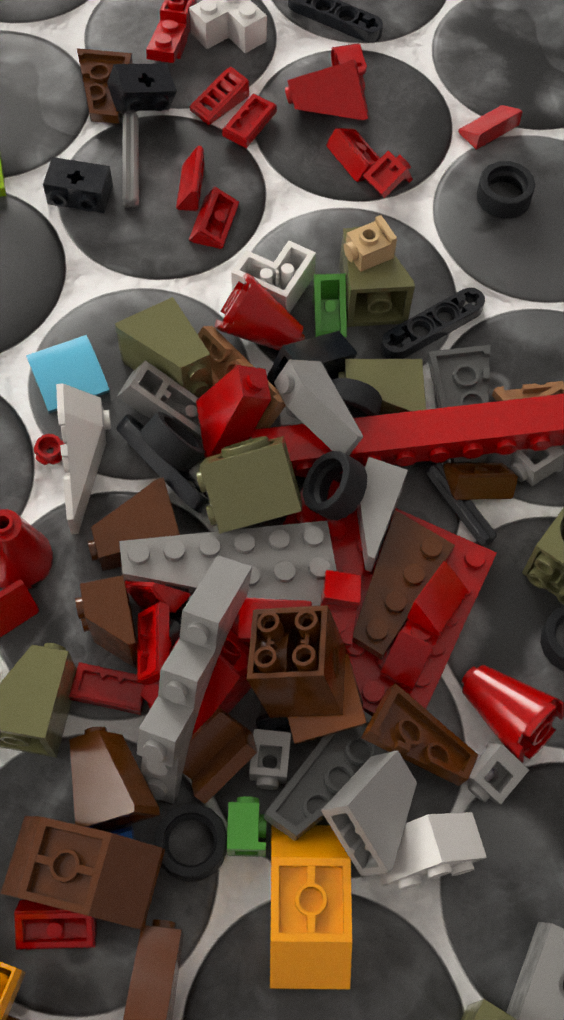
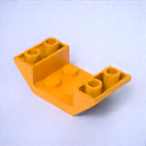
M271 825L270 989L350 990L352 960L351 859L331 826L315 825L298 840L294 841Z

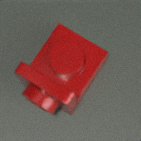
M389 150L363 175L365 180L383 198L387 197L404 179L408 183L413 180L409 172L410 164L400 154L395 157Z

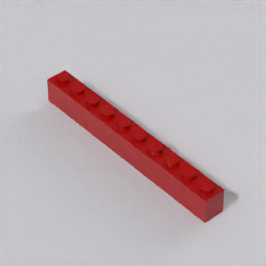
M564 394L353 418L363 438L349 456L359 461L364 467L369 457L392 465L410 466L415 462L422 461L439 463L449 458L465 457L467 459H474L484 454L498 453L500 455H509L517 450L532 449L534 451H543L551 446H563ZM305 424L255 429L251 434L252 439L266 436L270 440L284 436L294 474L301 478H306L308 471L316 460L323 454L332 451Z

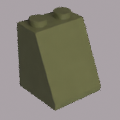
M360 227L343 228L339 269L340 274L346 273L347 327L401 324L408 320L415 288L414 280L395 254L393 259L360 272L355 263L347 259L344 252L347 232Z
M173 297L115 323L121 360L126 366L135 370L146 360L198 398L212 387L210 353Z
M45 643L44 647L31 645L0 682L1 748L57 758L72 702L69 694L77 671L69 651H66L65 647L55 643Z

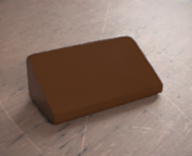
M446 463L443 466L451 494L456 500L512 499L514 497L518 476L503 463Z

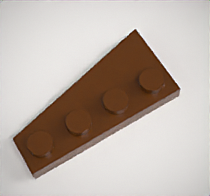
M395 510L353 632L352 642L382 660L407 622V616L414 601L443 561H447L455 545Z

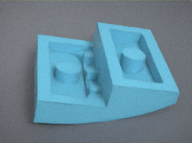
M87 335L26 355L48 413L57 411L56 384L63 383L95 396H100L110 391Z

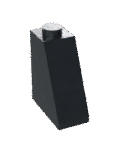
M340 331L283 345L267 375V379L276 388L274 381L289 359L321 361L331 380L337 379L338 372H344L345 359H354L357 351Z

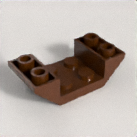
M25 816L1 894L144 930L165 849L102 830L45 817Z

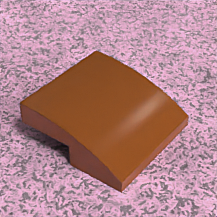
M349 654L345 655L343 715L288 717L294 744H300L367 725Z

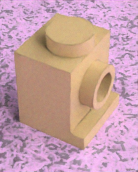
M379 215L375 218L374 222L347 232L344 252L350 262H354L359 271L362 272L393 259L397 237L382 215Z

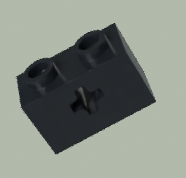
M167 63L114 64L107 82L117 112L169 110L177 93Z
M52 157L43 182L47 204L57 207L81 209L87 212L105 213L113 188L110 166Z

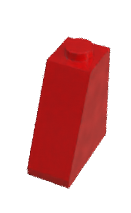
M356 60L287 80L289 86L285 87L286 97L289 105L294 104L296 110L357 120L370 118Z
M237 365L196 400L205 458L222 453L221 449L249 440L271 401L266 369Z

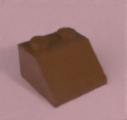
M123 575L81 583L82 597L75 598L84 632L90 631L94 643L132 667L137 668L138 642L130 599Z

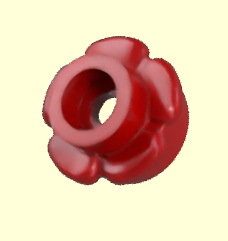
M54 434L42 435L37 439L34 446L36 460L43 465L60 463L62 461L60 445L65 443ZM53 449L52 453H48L47 451Z

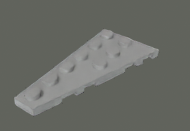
M327 521L236 529L219 534V531L119 541L122 574L125 580L156 582L165 586L171 585L186 588L192 593L195 592L217 555L252 566L249 591L246 598L311 601L312 606H320L325 571H337Z

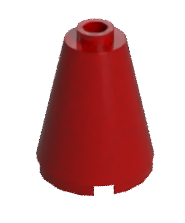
M249 273L243 275L246 281L245 284L238 281L220 311L225 314L223 321L221 322L216 319L214 328L221 332L278 351L281 350L283 345L305 339V335L302 333L304 327Z
M1 509L0 588L5 589L17 580H22L26 588L30 589L33 584L39 580L43 581L49 574L53 565L51 545L41 532L16 512L9 509Z
M486 665L470 668L462 678L461 683L464 685L462 693L501 743L522 763H524V755L531 759L556 731L552 727L555 717H558L560 720L564 717V702Z

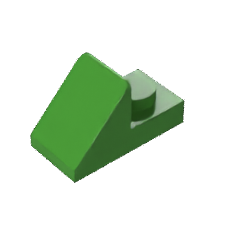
M346 273L314 274L312 306H314L315 337L340 331L344 337H347Z

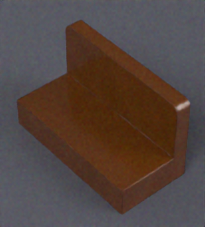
M218 709L192 735L183 774L192 781L194 797L204 804L257 753L253 733L222 709Z

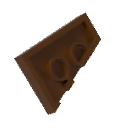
M77 48L91 121L119 124L122 112L116 111L107 82L114 64H132V53Z
M396 683L385 692L361 737L388 752L398 750L403 759L458 786L469 779L478 754Z

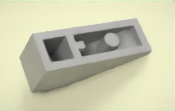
M289 359L274 381L286 407L332 451H341L349 456L361 441L363 435L322 362Z
M145 360L131 373L117 398L150 419L159 411L166 413L182 424L196 439L202 441L196 405L198 397Z
M369 457L365 466L368 476L367 488L356 510L365 570L372 572L404 488L408 470Z

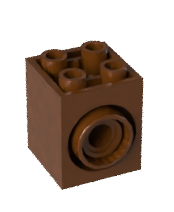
M328 605L253 610L247 681L269 717L343 715L346 647Z

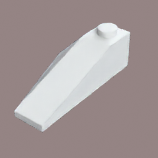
M62 383L56 384L58 424L61 426L63 443H66L60 445L64 471L68 473V475L63 477L66 517L71 534H79L107 443L106 430L112 429L110 410L103 409L100 397Z

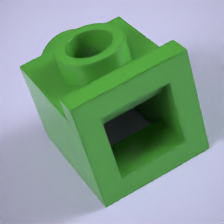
M243 796L238 797L237 802H228L227 855L266 857V842H258V838H266V820L264 819V814H259V798Z

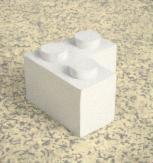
M202 0L189 7L191 34L206 49L230 38L244 53H247L267 42V15L251 0Z
M288 241L276 260L272 262L246 250L231 271L232 290L238 281L245 284L246 281L243 275L249 273L290 313L314 277L316 252Z
M473 813L427 814L406 823L392 870L389 873L379 874L382 886L398 884L399 890H404L422 884L420 877L427 874L431 879L449 873L452 876L473 871L474 862L487 858Z

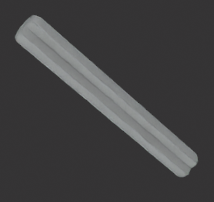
M126 112L123 115L122 200L123 205L127 208H135L139 205L138 115L135 112Z

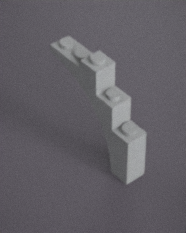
M217 555L182 611L180 639L160 670L158 697L138 728L137 755L142 756L141 773L155 800H163L174 805L180 793L182 774L196 719L224 642L248 595L252 566Z

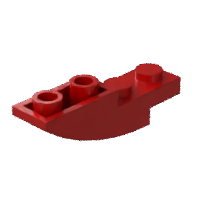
M164 0L160 8V21L146 49L147 59L174 63L176 58L181 59L191 29L189 7L195 5L197 0Z

